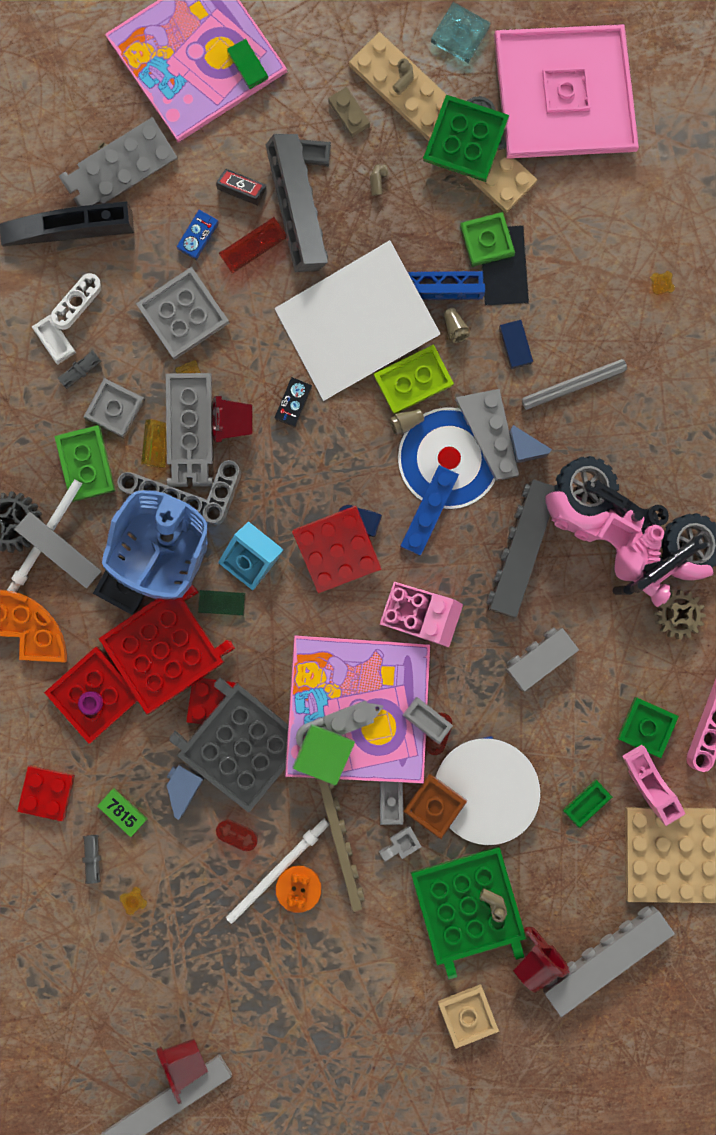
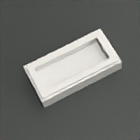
M51 315L32 326L57 365L76 353L61 329L54 326Z

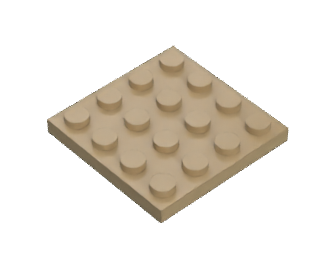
M625 807L627 902L716 903V808H683L685 815L665 826L651 807Z

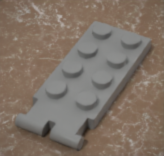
M151 117L77 164L79 169L69 175L67 172L59 175V178L70 194L76 190L79 191L80 194L73 198L77 206L95 205L100 201L102 204H105L176 160L177 156L154 118Z
M211 373L166 374L167 464L171 465L172 477L167 478V486L188 487V478H192L193 487L213 485V477H209V464H213Z

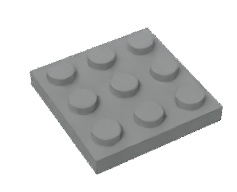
M192 267L136 303L174 360L230 324Z

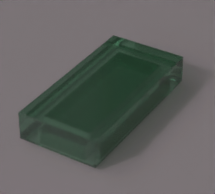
M200 590L198 613L244 616L246 593Z

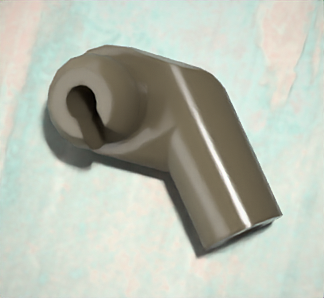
M405 58L398 62L400 79L393 85L394 91L399 95L414 79L412 64Z

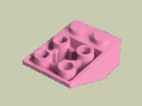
M394 582L380 625L449 647L463 604L448 597Z

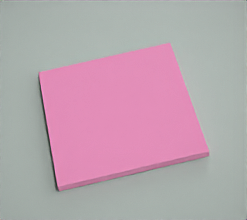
M624 25L495 31L494 42L502 113L509 115L504 131L506 159L637 152L639 144Z

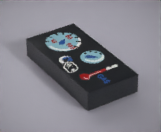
M291 377L274 417L275 420L296 427L311 392L312 385Z

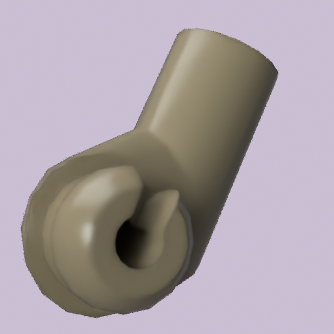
M377 164L373 168L370 176L372 196L383 194L381 177L388 175V168L385 164Z
M483 888L479 899L490 904L492 917L496 922L504 921L507 916L504 899Z

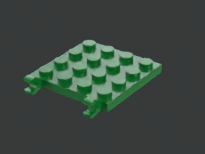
M499 846L411 872L437 965H445L449 980L457 977L453 963L457 959L511 944L516 960L525 957L520 941L527 938ZM483 888L504 899L507 909V916L504 921L496 922L492 917L490 904L479 899Z

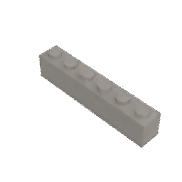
M653 905L641 909L637 914L638 916L633 920L623 922L619 926V930L614 934L604 936L600 940V944L595 948L586 949L581 954L582 957L577 961L567 963L569 973L564 978L558 977L542 988L561 1017L675 934L661 913Z

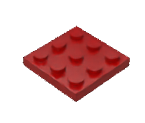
M356 505L292 530L318 593L382 569Z
M98 646L93 648L44 692L88 744L97 739L138 702L119 670ZM86 692H96L103 699L102 709L93 715L82 713L78 706L79 698Z

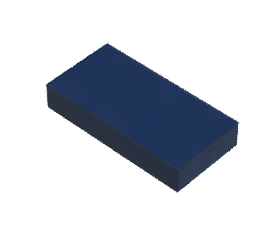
M522 320L500 325L499 329L510 368L514 369L532 364L533 358Z

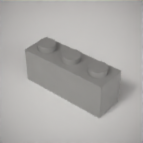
M553 627L543 635L545 639L540 643L535 641L526 647L527 653L521 657L516 655L507 662L509 666L505 670L521 691L525 692L579 651L563 628L556 630Z

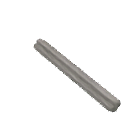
M624 359L551 386L523 397L522 405L528 410L625 372L627 364Z

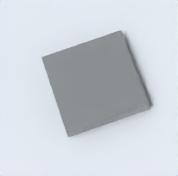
M104 378L84 418L125 439L145 399Z

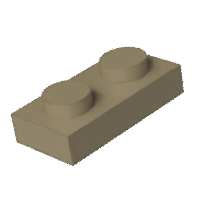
M347 87L328 98L329 104L351 138L370 127V121Z

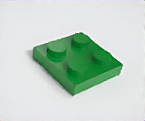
M634 697L617 739L636 748L643 745L649 754L662 758L679 716Z

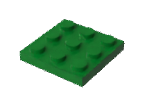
M446 94L425 151L423 162L486 182L506 129L509 115Z

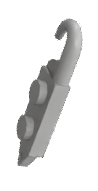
M364 700L301 726L296 734V742L301 748L304 735L307 734L311 724L338 735H344L374 723V718L384 706L367 703Z

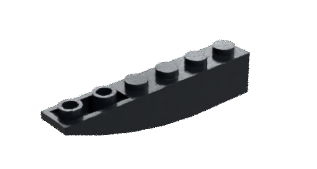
M127 201L58 209L0 223L2 247L134 233L133 212Z

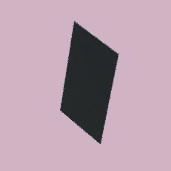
M523 225L507 226L515 251L514 256L482 264L483 284H485V305L529 303Z

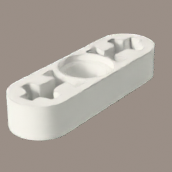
M91 273L83 275L51 313V319L56 328L65 330L71 327L100 293L101 284L96 275ZM94 282L95 288L89 287L87 289L86 283L91 284ZM73 297H80L83 299V302L80 306L75 307L70 304V300ZM65 315L67 320H60V322H58L59 319L57 316Z

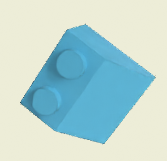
M247 522L234 534L218 563L251 590H254L276 563L284 549L250 522Z

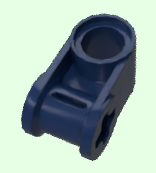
M344 505V506H342V507L340 508V510H339L338 512H340V511H342V510H345V509H347V508L353 507V506H352V505ZM358 508L368 535L375 537L382 515Z

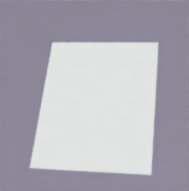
M390 240L274 308L323 401L440 335L435 322Z

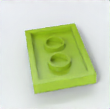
M434 344L374 373V378L393 415L454 385Z

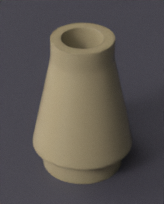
M455 308L446 310L443 315L449 339L453 343L466 340L469 337V327L459 316Z
M420 409L397 413L389 418L390 426L395 435H403L424 421V416Z

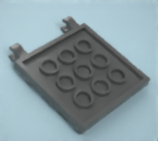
M219 677L214 686L226 695L188 741L177 731L172 733L169 741L180 749L177 754L180 759L249 813L285 770L288 723L240 684L236 683L232 688L225 680Z

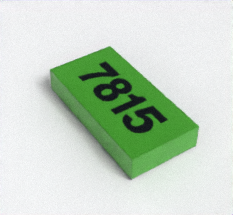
M115 788L97 806L130 837L148 819Z

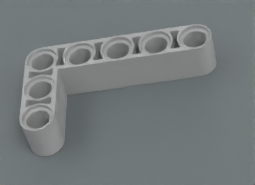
M227 460L221 463L207 500L131 472L122 473L117 483L120 490L128 495L136 491H146L148 487L155 486L157 492L167 495L177 494V499L189 504L192 501H197L199 504L197 511L204 517L205 521L211 525H220L227 516L241 478V470L234 461ZM228 467L236 468V473L232 477H226L224 474L225 470ZM128 479H134V486L131 489H126L125 482ZM220 488L228 489V494L225 498L217 497V491ZM212 509H219L220 516L215 520H211L209 518L210 511Z

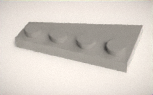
M500 389L456 397L455 401L458 407H460L464 415L463 417L467 425H469L495 481L518 477L519 473Z

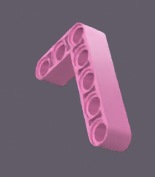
M716 679L686 758L689 767L702 772L710 770L716 759V723L712 720V715L716 712ZM710 733L712 741L706 745L704 736ZM702 754L704 757V762L702 765L698 766L696 764V758L697 756Z

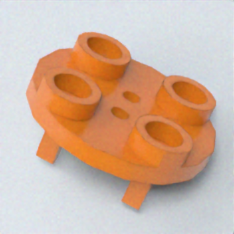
M305 866L288 867L279 876L276 883V896L279 903L286 910L294 913H303L312 909L318 903L321 896V882L318 874Z

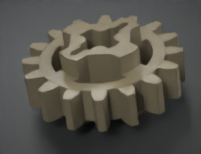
M678 590L677 594L674 591H670L668 601L658 607L660 609L658 612H654V615L659 616V620L655 624H662L660 631H668L667 637H673L676 634V639H682L683 635L685 638H691V632L694 634L699 633L697 626H704L700 618L706 617V614L701 613L700 610L705 606L697 604L700 599L699 597L691 598L692 592H687L684 595L683 590ZM680 599L686 602L682 605H679L678 602H675L674 600ZM683 610L681 613L682 618L677 619V616L679 615L677 611ZM680 624L682 627H685V629L678 630L673 627Z

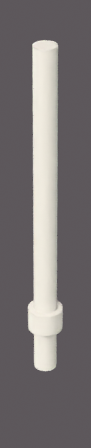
M75 479L47 523V526L53 531L82 486V483ZM33 546L19 571H15L11 578L13 581L7 589L8 591L17 592L19 587L24 585L28 579L27 574L41 553L35 546Z
M323 818L312 830L309 829L297 846L226 916V919L233 924L310 845L313 846L319 840L318 836L330 825L329 822Z

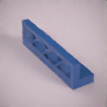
M483 271L408 272L422 300L483 299L485 294ZM424 278H430L435 284L419 283ZM446 278H452L458 284H442V282ZM468 278H478V284H464V282Z

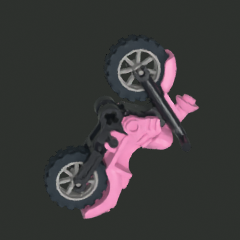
M583 456L571 461L560 470V474L557 475L555 480L557 481V485L554 488L555 492L545 496L546 506L552 517L551 521L555 522L554 525L560 529L574 532V535L581 540L588 542L605 540L616 548L617 553L614 567L616 576L621 580L631 582L625 586H615L613 588L614 595H631L643 590L651 597L653 604L659 607L661 604H665L670 597V585H661L659 583L670 575L689 581L704 579L713 575L712 567L716 566V523L711 522L708 516H700L701 514L698 513L683 515L668 523L664 531L661 526L666 524L669 519L668 510L662 505H654L647 509H642L618 493L616 473L613 474L611 471L612 467L609 464H604V460L600 458L595 459L593 456L586 458ZM579 472L581 473L582 482L574 478ZM586 472L593 475L591 480L587 479ZM685 529H686V533H687L688 539H686L685 537L681 536V533H682ZM692 529H694V530H696V531L698 532L697 535L694 536V537H693ZM660 548L663 549V553L661 556L659 552ZM695 553L700 560L692 561L693 554Z

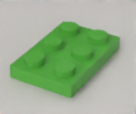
M99 425L55 436L67 490L74 479L82 483L72 502L116 491Z

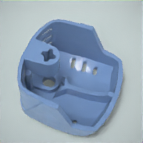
M136 491L126 499L120 510H117L111 520L107 545L102 559L103 568L119 583L143 595L155 599H177L183 597L192 585V581L207 552V522L195 508L170 495L157 491ZM128 534L134 536L136 540H133ZM162 535H173V539L170 542H164L161 539ZM122 544H125L131 550L128 551L126 548L122 546ZM121 555L125 560H121L118 556Z

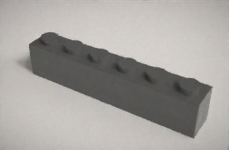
M273 134L265 146L294 271H319L328 263V254L322 240L323 233L319 227L318 211L312 197L313 190L308 180V169L302 154V144L299 141L298 134Z
M534 479L529 484H525L521 495L525 497L522 506L518 505L514 518L518 519L516 526H511L507 539L511 540L509 547L504 548L500 560L504 561L501 570L497 569L493 582H496L494 591L490 590L487 597L488 610L512 618L517 617L550 517L545 496L555 492V486Z

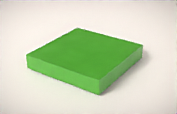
M503 212L460 223V229L472 267L515 255Z
M311 724L292 767L294 770L337 785L355 742Z

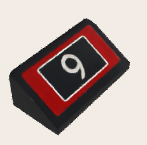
M228 169L224 170L216 182L218 190L257 206L266 188V184Z

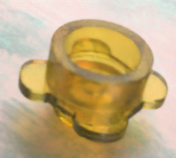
M666 271L664 274H652V288L656 295L666 292L672 293L675 286L672 284L673 274L670 271Z
M134 887L131 892L123 893L120 896V901L129 915H133L138 909H144L147 906V900L143 899L139 887Z

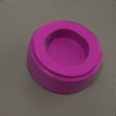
M86 692L79 698V709L86 715L96 714L102 709L103 699L96 692Z

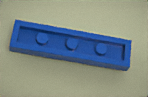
M441 465L438 466L400 547L421 556L459 476L458 473Z

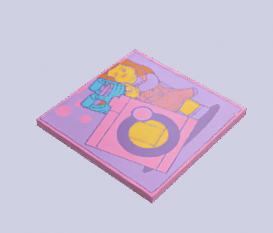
M157 0L105 34L178 143L287 73V68L240 0ZM244 39L248 41L268 74L266 81L250 90L227 53L228 48Z
M294 636L285 777L315 778L294 770L292 767L300 750L296 742V734L301 726L366 700L367 703L383 705L384 707L374 718V723L341 735L354 740L355 744L339 779L424 783L426 734L402 715L416 697L427 704L430 645Z

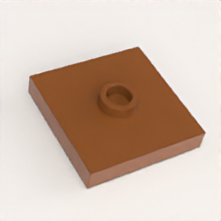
M429 774L403 812L442 839L468 800L435 776Z

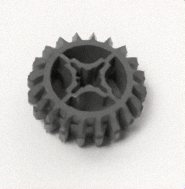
M10 491L8 496L6 493L0 494V512L5 507L13 505L12 508L9 507L7 513L0 514V524L2 526L0 551L4 552L7 549L9 553H13L16 548L17 551L21 552L23 551V545L27 548L31 547L30 542L22 535L10 540L17 532L14 530L17 525L8 524L9 522L4 521V519L20 523L22 521V508L26 514L31 512L37 518L42 516V512L36 511L38 505L36 503L31 504L32 498H25L22 493H19L17 496L13 491Z

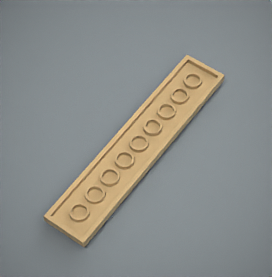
M378 32L349 61V67L429 141L446 93L409 60L413 67L414 79L400 95L397 94L393 89V85L400 79L397 65L401 59L408 58L382 33ZM505 149L497 151L486 182L466 176L505 213L537 183V179L515 158L506 159Z

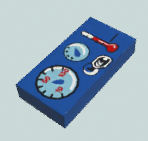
M199 209L178 243L177 249L197 260L218 226L219 221Z

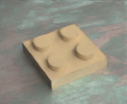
M481 984L438 1001L455 1049L499 1032Z

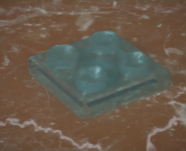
M453 2L431 37V43L469 63L488 32L491 23Z

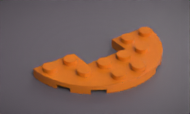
M0 590V636L20 637L19 660L66 662L67 651L64 637L51 614L42 605L23 594Z

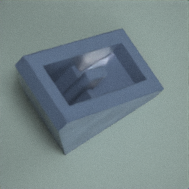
M514 425L509 431L516 463L544 458L552 450Z

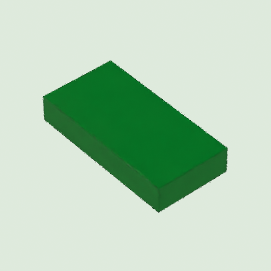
M246 39L227 49L229 57L249 90L268 79V74Z
M595 779L562 811L578 828H581L613 797Z

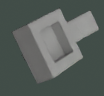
M408 826L391 836L390 839L393 844L381 849L379 853L384 861L389 860L398 853L403 859L422 846L411 827Z

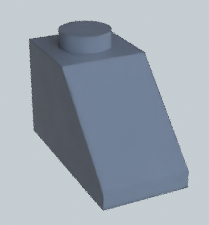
M183 763L179 764L178 767L173 766L167 776L170 779L167 789L174 817L178 820L185 813L204 780L202 775Z

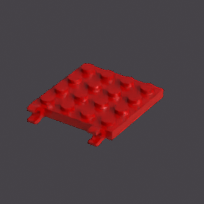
M194 585L190 586L183 597L177 599H155L98 638L147 715L224 664L222 656L235 649L229 640L224 641L215 648L187 606L185 600L199 593Z

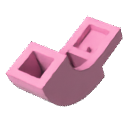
M643 745L622 756L629 769L628 772L640 793L665 826L685 815L677 796L666 785Z

